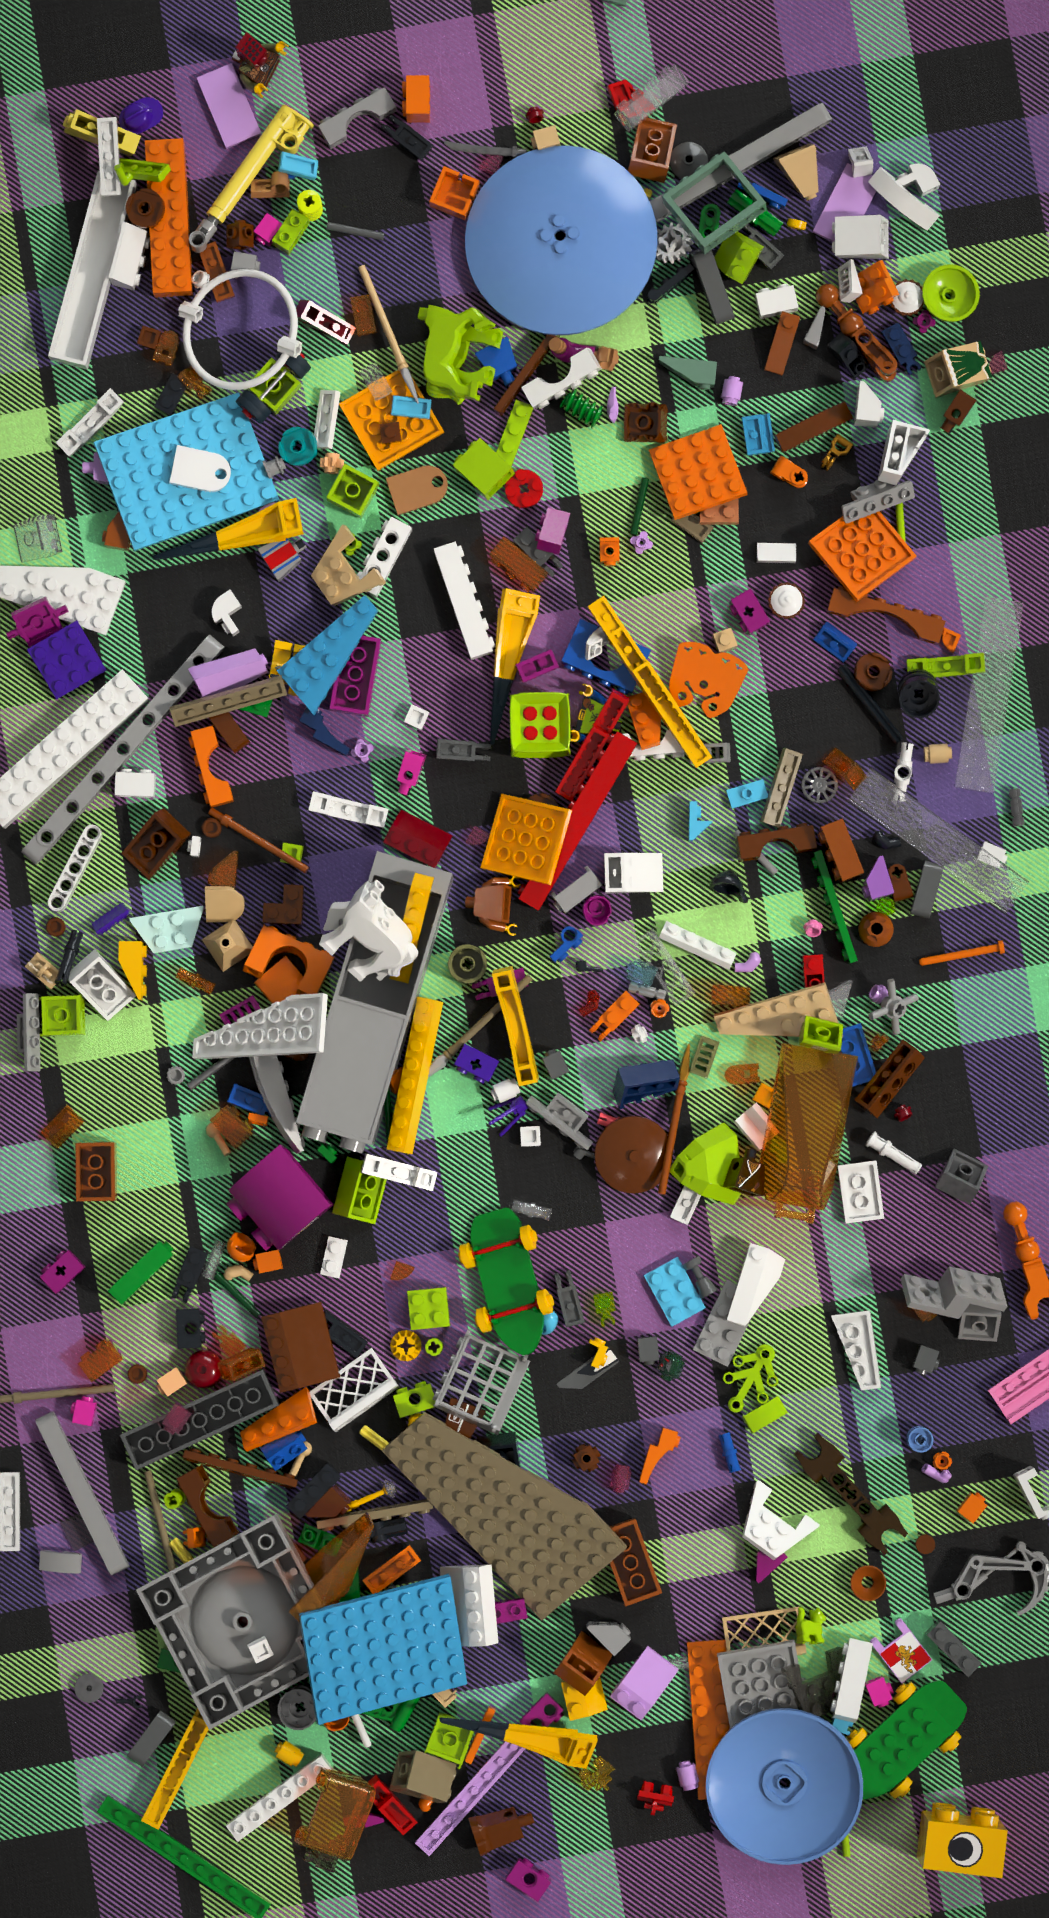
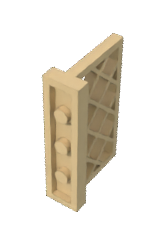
M799 1607L723 1617L722 1622L727 1651H731L730 1643L734 1638L744 1644L741 1649L745 1648V1646L751 1647L748 1645V1642L754 1635L763 1641L761 1645L770 1644L767 1640L773 1632L782 1638V1641H788L786 1638L792 1630L796 1632L794 1627L797 1620L792 1626L783 1618L789 1612H796V1616H798ZM768 1615H774L779 1619L774 1628H771L764 1622ZM749 1618H755L760 1622L754 1631L744 1625ZM735 1620L741 1625L735 1634L728 1630L727 1621ZM781 1621L791 1628L785 1637L775 1631ZM762 1624L771 1630L765 1640L756 1634ZM742 1627L752 1633L746 1643L736 1636ZM728 1633L733 1636L730 1641ZM795 1643L797 1656L805 1655L807 1653L806 1645Z

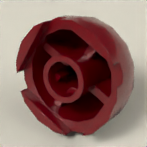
M209 1350L194 1352L185 1363L186 1378L191 1385L197 1388L207 1389L213 1387L220 1381L223 1375L224 1366L222 1360L216 1353Z

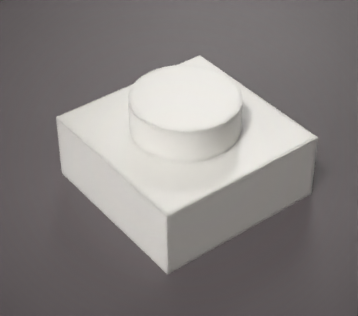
M411 705L404 723L422 731L429 712Z
M192 836V840L188 841L187 852H190L192 857H199L201 837Z
M540 1126L520 1127L521 1147L541 1146Z
M265 1636L247 1644L256 1664L274 1655Z

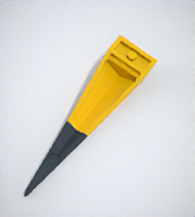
M297 498L277 502L221 530L153 556V559L160 560L286 541V538L303 535Z
M507 588L502 590L497 616L490 731L491 745L495 743L507 698L517 671L515 665L520 662L538 614L540 601L539 595Z
M439 1718L443 1724L478 1732L518 1745L571 1767L587 1769L598 1741L597 1735L578 1733L576 1729Z

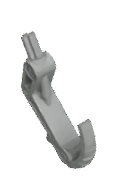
M1018 1541L1015 1545L1016 1548L1004 1558L973 1554L968 1558L958 1578L951 1584V1587L933 1593L937 1604L956 1599V1601L967 1599L972 1591L983 1583L994 1570H1028L1033 1582V1593L1029 1602L1022 1609L1016 1611L1019 1616L1034 1608L1045 1597L1044 1593L1048 1592L1049 1561L1043 1555V1552L1026 1549V1544L1022 1541ZM1017 1551H1020L1023 1559H1012L1010 1557ZM1035 1561L1041 1562V1568L1038 1571H1033L1031 1567ZM981 1570H988L987 1572H985V1573L982 1572V1573L980 1574V1571H981ZM960 1585H966L967 1592L964 1595L957 1593V1588Z

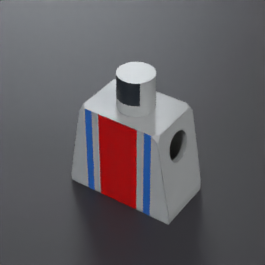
M286 538V541L273 542L258 548V551L278 582H280L302 562L298 553L307 547L301 538L292 544Z

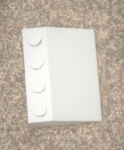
M491 1564L440 1567V1576L445 1574L451 1576L461 1646L475 1647L497 1644L498 1633Z

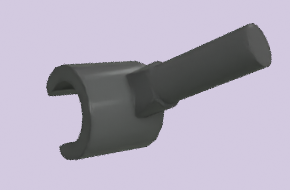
M577 1146L573 1151L574 1156L580 1160L584 1155L594 1158V1153L585 1148L582 1149Z

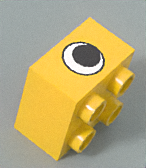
M939 1802L932 1803V1811L922 1810L917 1859L923 1869L1002 1878L1008 1830L999 1820V1816L995 1815V1810L972 1807L971 1816L959 1815L960 1811L956 1810L955 1805Z

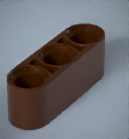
M229 712L209 717L235 754L251 743Z

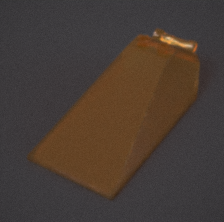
M787 1043L781 1044L759 1163L765 1165V1200L776 1202L774 1218L780 1219L785 1217L813 1224L815 1209L825 1210L833 1191L858 1056L844 1053H826L804 1046ZM783 1204L806 1207L808 1211L807 1213L784 1210L782 1207Z

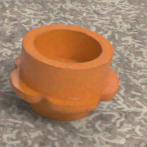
M663 999L654 1000L650 1005L651 1013L655 1017H664L669 1012V1005Z
M938 1452L933 1457V1466L940 1471L947 1470L952 1464V1459L947 1452Z

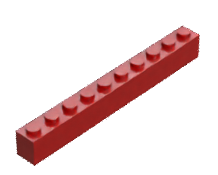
M618 731L616 734L612 733L606 742L609 744L606 751L601 750L596 759L599 763L596 768L591 767L587 774L589 780L586 785L584 783L581 784L577 791L579 797L576 801L572 800L567 808L572 810L551 885L529 880L527 885L523 883L518 891V894H520L518 899L538 911L638 744Z

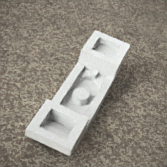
M881 166L868 181L896 209L927 231L940 216L926 203L923 204L896 182L895 178Z
M110 388L97 401V404L71 430L69 429L56 444L70 457L110 420L124 403L123 400Z
M314 791L309 806V811L381 828H384L388 814L387 808L358 803Z
M365 1154L361 1173L433 1191L438 1173Z

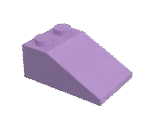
M647 1646L615 1686L610 1697L638 1719L642 1720L679 1669Z

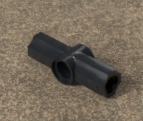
M405 1517L388 1521H374L365 1526L347 1529L350 1546L367 1542H381L391 1537L408 1534Z

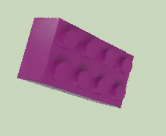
M361 637L359 644L351 653L348 662L334 683L330 711L369 717L382 643L380 638Z

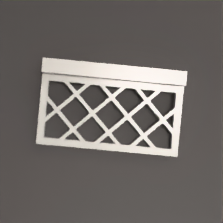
M371 1348L339 1371L340 1378L338 1379H344L342 1391L332 1389V1383L335 1380L332 1379L321 1383L311 1390L310 1396L333 1431L337 1432L398 1389L399 1385L388 1372L373 1348ZM372 1354L375 1359L374 1368L363 1366L365 1358ZM352 1367L360 1368L358 1379L347 1378L349 1369ZM363 1369L373 1370L372 1381L361 1380ZM376 1371L384 1372L388 1379L383 1383L374 1382ZM347 1380L357 1382L356 1393L345 1391ZM360 1382L371 1384L370 1392L366 1395L359 1394ZM320 1390L328 1391L326 1402L318 1401L314 1394ZM331 1391L341 1393L340 1404L329 1403ZM344 1394L355 1395L352 1405H342ZM328 1405L339 1407L338 1415L332 1419L327 1414Z

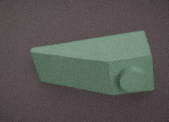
M659 356V364L694 386H699V389L710 390V388H714L717 368L716 361Z

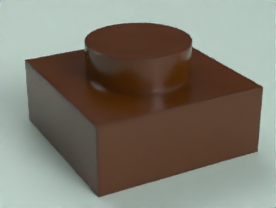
M142 326L137 345L156 351L162 332Z
M399 422L379 424L382 445L402 442Z

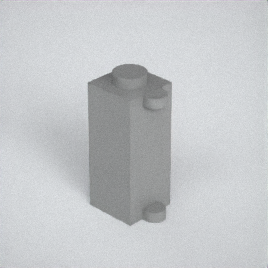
M588 866L584 867L587 873L558 895L554 892L550 893L556 901L553 905L559 913L563 911L566 914L602 887L601 882Z

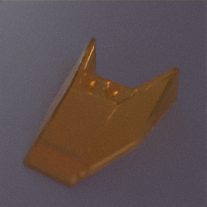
M367 1512L322 1547L305 1564L304 1567L314 1586L289 1610V1613L299 1622V1613L336 1604L350 1590L374 1528L373 1521Z

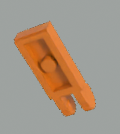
M625 991L599 1017V1020L589 1031L591 1033L595 1032L604 1023L608 1029L599 1035L598 1040L601 1042L639 1006V1003Z

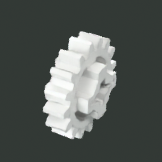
M673 222L670 223V227L664 224L662 231L657 229L658 245L656 257L658 260L662 259L665 264L670 260L671 264H674V260L677 259L681 262L680 257H688L686 252L692 251L690 245H693V241L679 223L676 227Z

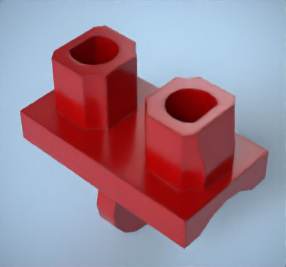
M644 1781L641 1790L638 1792L637 1800L645 1802L644 1808L651 1809V1815L655 1816L656 1810L663 1811V1805L672 1806L674 1800L672 1786L661 1785L660 1794L653 1793L654 1783Z

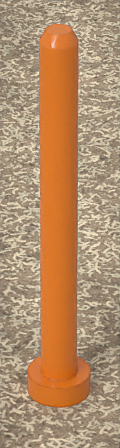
M1003 940L997 941L998 944L921 958L919 963L924 966L998 951L1000 954H1004L1005 949Z

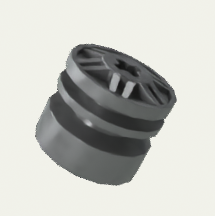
M296 1685L291 1687L281 1697L278 1704V1715L286 1727L293 1730H303L310 1727L316 1721L310 1686ZM303 1702L304 1708H302L301 1710L298 1709L299 1704Z

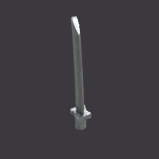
M444 141L447 147L455 151L512 156L513 159L526 153V149H517V146L501 148Z

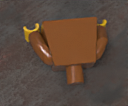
M514 876L511 879L508 877H494L483 883L481 888H476L475 897L467 896L465 906L466 908H474V916H478L479 921L490 930L506 931L509 935L514 936L516 934L510 933L509 928L511 926L517 927V925H506V923H509L512 887L518 888L520 884L515 885L513 879L520 878Z

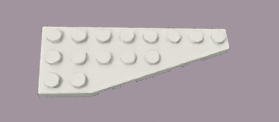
M0 566V598L21 606H27L43 597H47L50 605L55 609L64 605L67 606L69 612L59 616L60 620L69 623L77 620L81 627L105 636L107 635L126 584L125 580L91 568Z

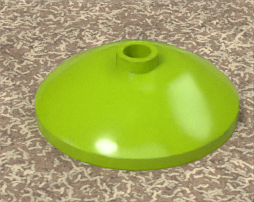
M948 264L937 267L924 281L922 288L923 302L927 310L939 320L946 322L961 321L971 315L979 302L980 291L975 277L961 266ZM945 294H950L951 299H947Z

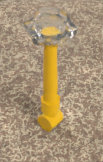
M386 1479L382 1490L352 1501L348 1505L350 1509L347 1512L383 1494L394 1498V1493L397 1492L393 1481L389 1482Z

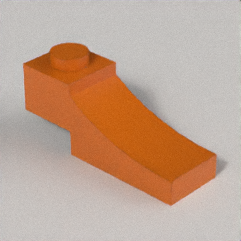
M663 1427L658 1445L649 1444L639 1479L640 1483L647 1484L652 1470L660 1458L667 1451H673L674 1447L678 1448L681 1438L677 1436L678 1431Z

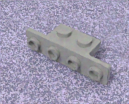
M876 480L872 484L860 486L856 490L851 491V498L854 501L841 506L844 522L847 524L913 499L915 495L912 481L908 480L892 486L889 483Z
M25 993L23 994V1014H17V1052L24 1053V1070L32 1072L40 1071L41 1063L39 994Z
M560 1093L556 1094L547 1107L533 1096H530L526 1101L528 1108L532 1112L539 1113L548 1124L559 1128L560 1133L572 1138L578 1147L588 1150L593 1142L578 1131L589 1115Z

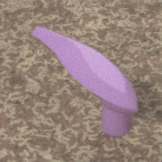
M612 387L607 402V414L610 421L614 424L619 411L616 387Z

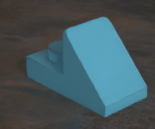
M698 801L689 802V842L696 839L713 822L697 821V818H701V806H697Z

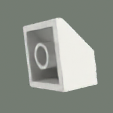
M860 381L857 388L854 426L877 428L884 418V408H881L882 402L864 381Z

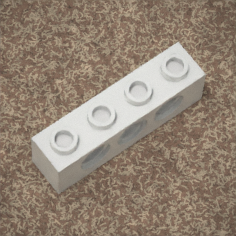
M393 517L389 521L386 520L381 528L384 532L380 538L377 537L372 546L375 549L372 555L368 554L363 564L366 566L363 572L359 571L357 574L360 580L373 568L379 571L385 581L387 580L412 532V527ZM394 535L397 538L396 542L388 544L386 542L387 536ZM380 552L387 553L388 558L385 561L377 559V555ZM383 585L374 587L366 593L377 598Z

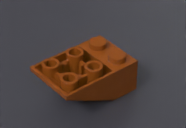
M581 1631L553 1673L586 1696L603 1673L613 1654Z

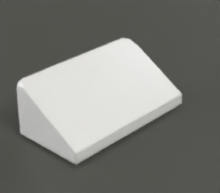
M757 543V563H796V544Z

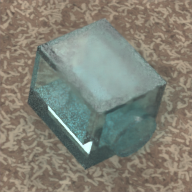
M636 959L634 962L629 963L626 970L628 973L626 978L648 988L652 985L659 968Z

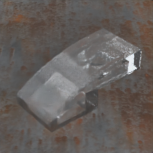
M376 362L359 371L375 401L392 393Z

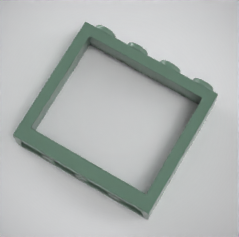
M725 151L720 155L716 154L705 166H699L691 176L682 178L677 186L668 188L662 196L663 204L704 255L767 210L764 199ZM725 165L755 202L703 238L674 200L719 167Z

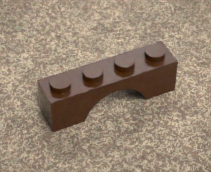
M807 823L797 824L796 828L781 826L776 831L762 829L758 830L756 834L742 832L735 839L738 862L758 860L763 847L774 841L786 843L793 849L795 854L815 851L817 848L813 825L808 826Z
M203 1465L176 1478L179 1489L186 1495L189 1507L194 1510L198 1524L205 1530L206 1539L213 1547L239 1534L230 1516L217 1515L208 1507L205 1493L211 1480Z

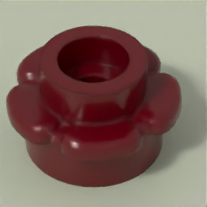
M536 106L531 107L525 114L526 119L531 124L538 123L543 120L544 111Z
M906 1105L898 1107L895 1110L894 1117L899 1122L910 1118L913 1115L910 1110L911 1107H906Z

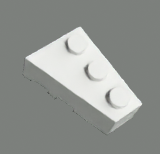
M893 420L887 432L878 481L897 485L930 430Z

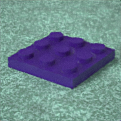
M77 620L27 649L56 699L106 671L105 666Z

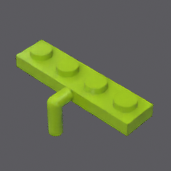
M119 158L120 164L114 166V170L123 186H127L132 179L161 182L171 171L169 164Z

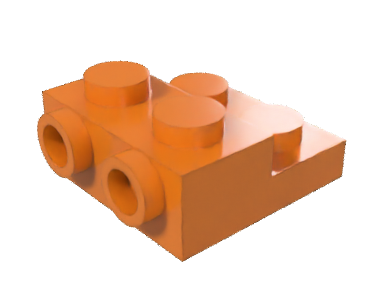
M883 260L874 263L857 274L863 294L855 300L862 314L868 313L871 315L879 311V306L891 304L894 302L893 298L899 295Z

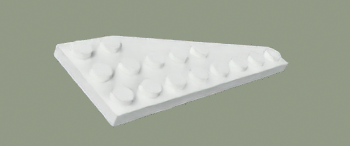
M324 993L290 995L281 1002L271 1004L268 1008L259 1009L237 1019V1022L232 1024L228 1023L217 1031H210L194 1039L192 1058L215 1059L323 1053L328 995Z

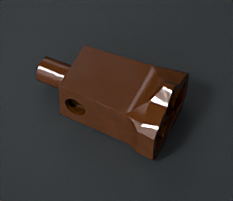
M514 1807L468 1818L480 1856L498 1847L524 1838L521 1827L535 1823L531 1812L517 1816Z

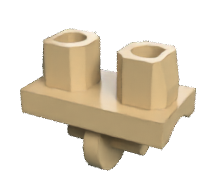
M37 952L25 967L52 990L56 985L54 981L59 970Z

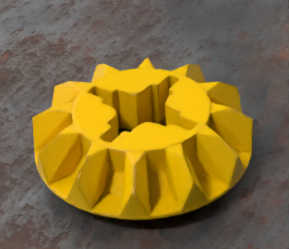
M403 1330L393 1336L390 1347L392 1354L398 1360L411 1361L419 1355L422 1344L416 1333L410 1330ZM405 1337H407L409 1344L415 1345L408 1348L407 1354H405L404 1348L397 1347V1345L404 1343Z

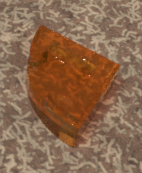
M396 1261L390 1279L402 1280L408 1277L415 1267Z

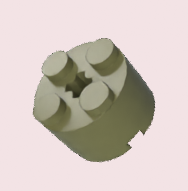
M470 944L455 948L448 960L450 974L456 981L463 984L478 982L487 970L485 954L481 949ZM466 959L469 962H473L471 969L467 970L466 967H462Z

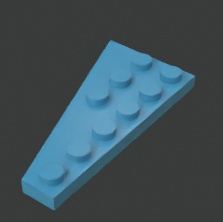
M366 595L277 670L314 716L318 711V707L326 698L329 689L348 662L351 653L359 644L362 635L367 631L378 613V609Z

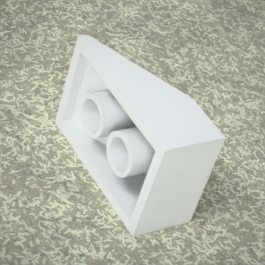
M96 949L70 971L68 978L70 983L107 1021L136 997L132 989Z

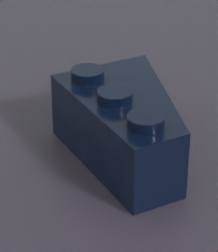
M673 1059L642 1063L634 1066H623L617 1070L612 1092L620 1110L625 1108L624 1104L636 1101V1104L642 1102L641 1098L650 1095L657 1097L677 1090L680 1076Z

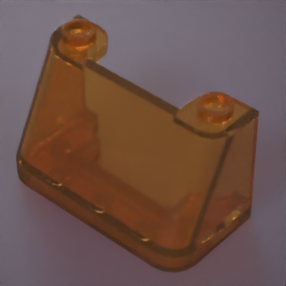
M321 1767L320 1773L316 1777V1784L322 1792L309 1826L302 1825L297 1829L294 1841L304 1847L349 1861L352 1859L374 1803L376 1792L374 1787L360 1776Z

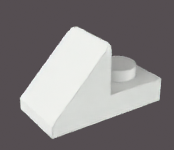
M867 146L848 149L853 177L872 175L873 159Z

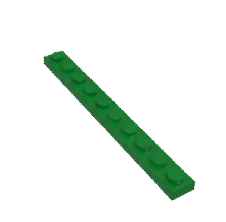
M110 1795L106 1797L97 1812L254 1918H262L270 1907V1902L161 1829L158 1830L142 1822L143 1817Z

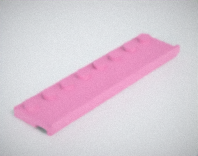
M1049 1349L988 1389V1392L1010 1424L1049 1399Z

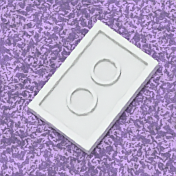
M877 1161L838 1165L845 1224L884 1219Z

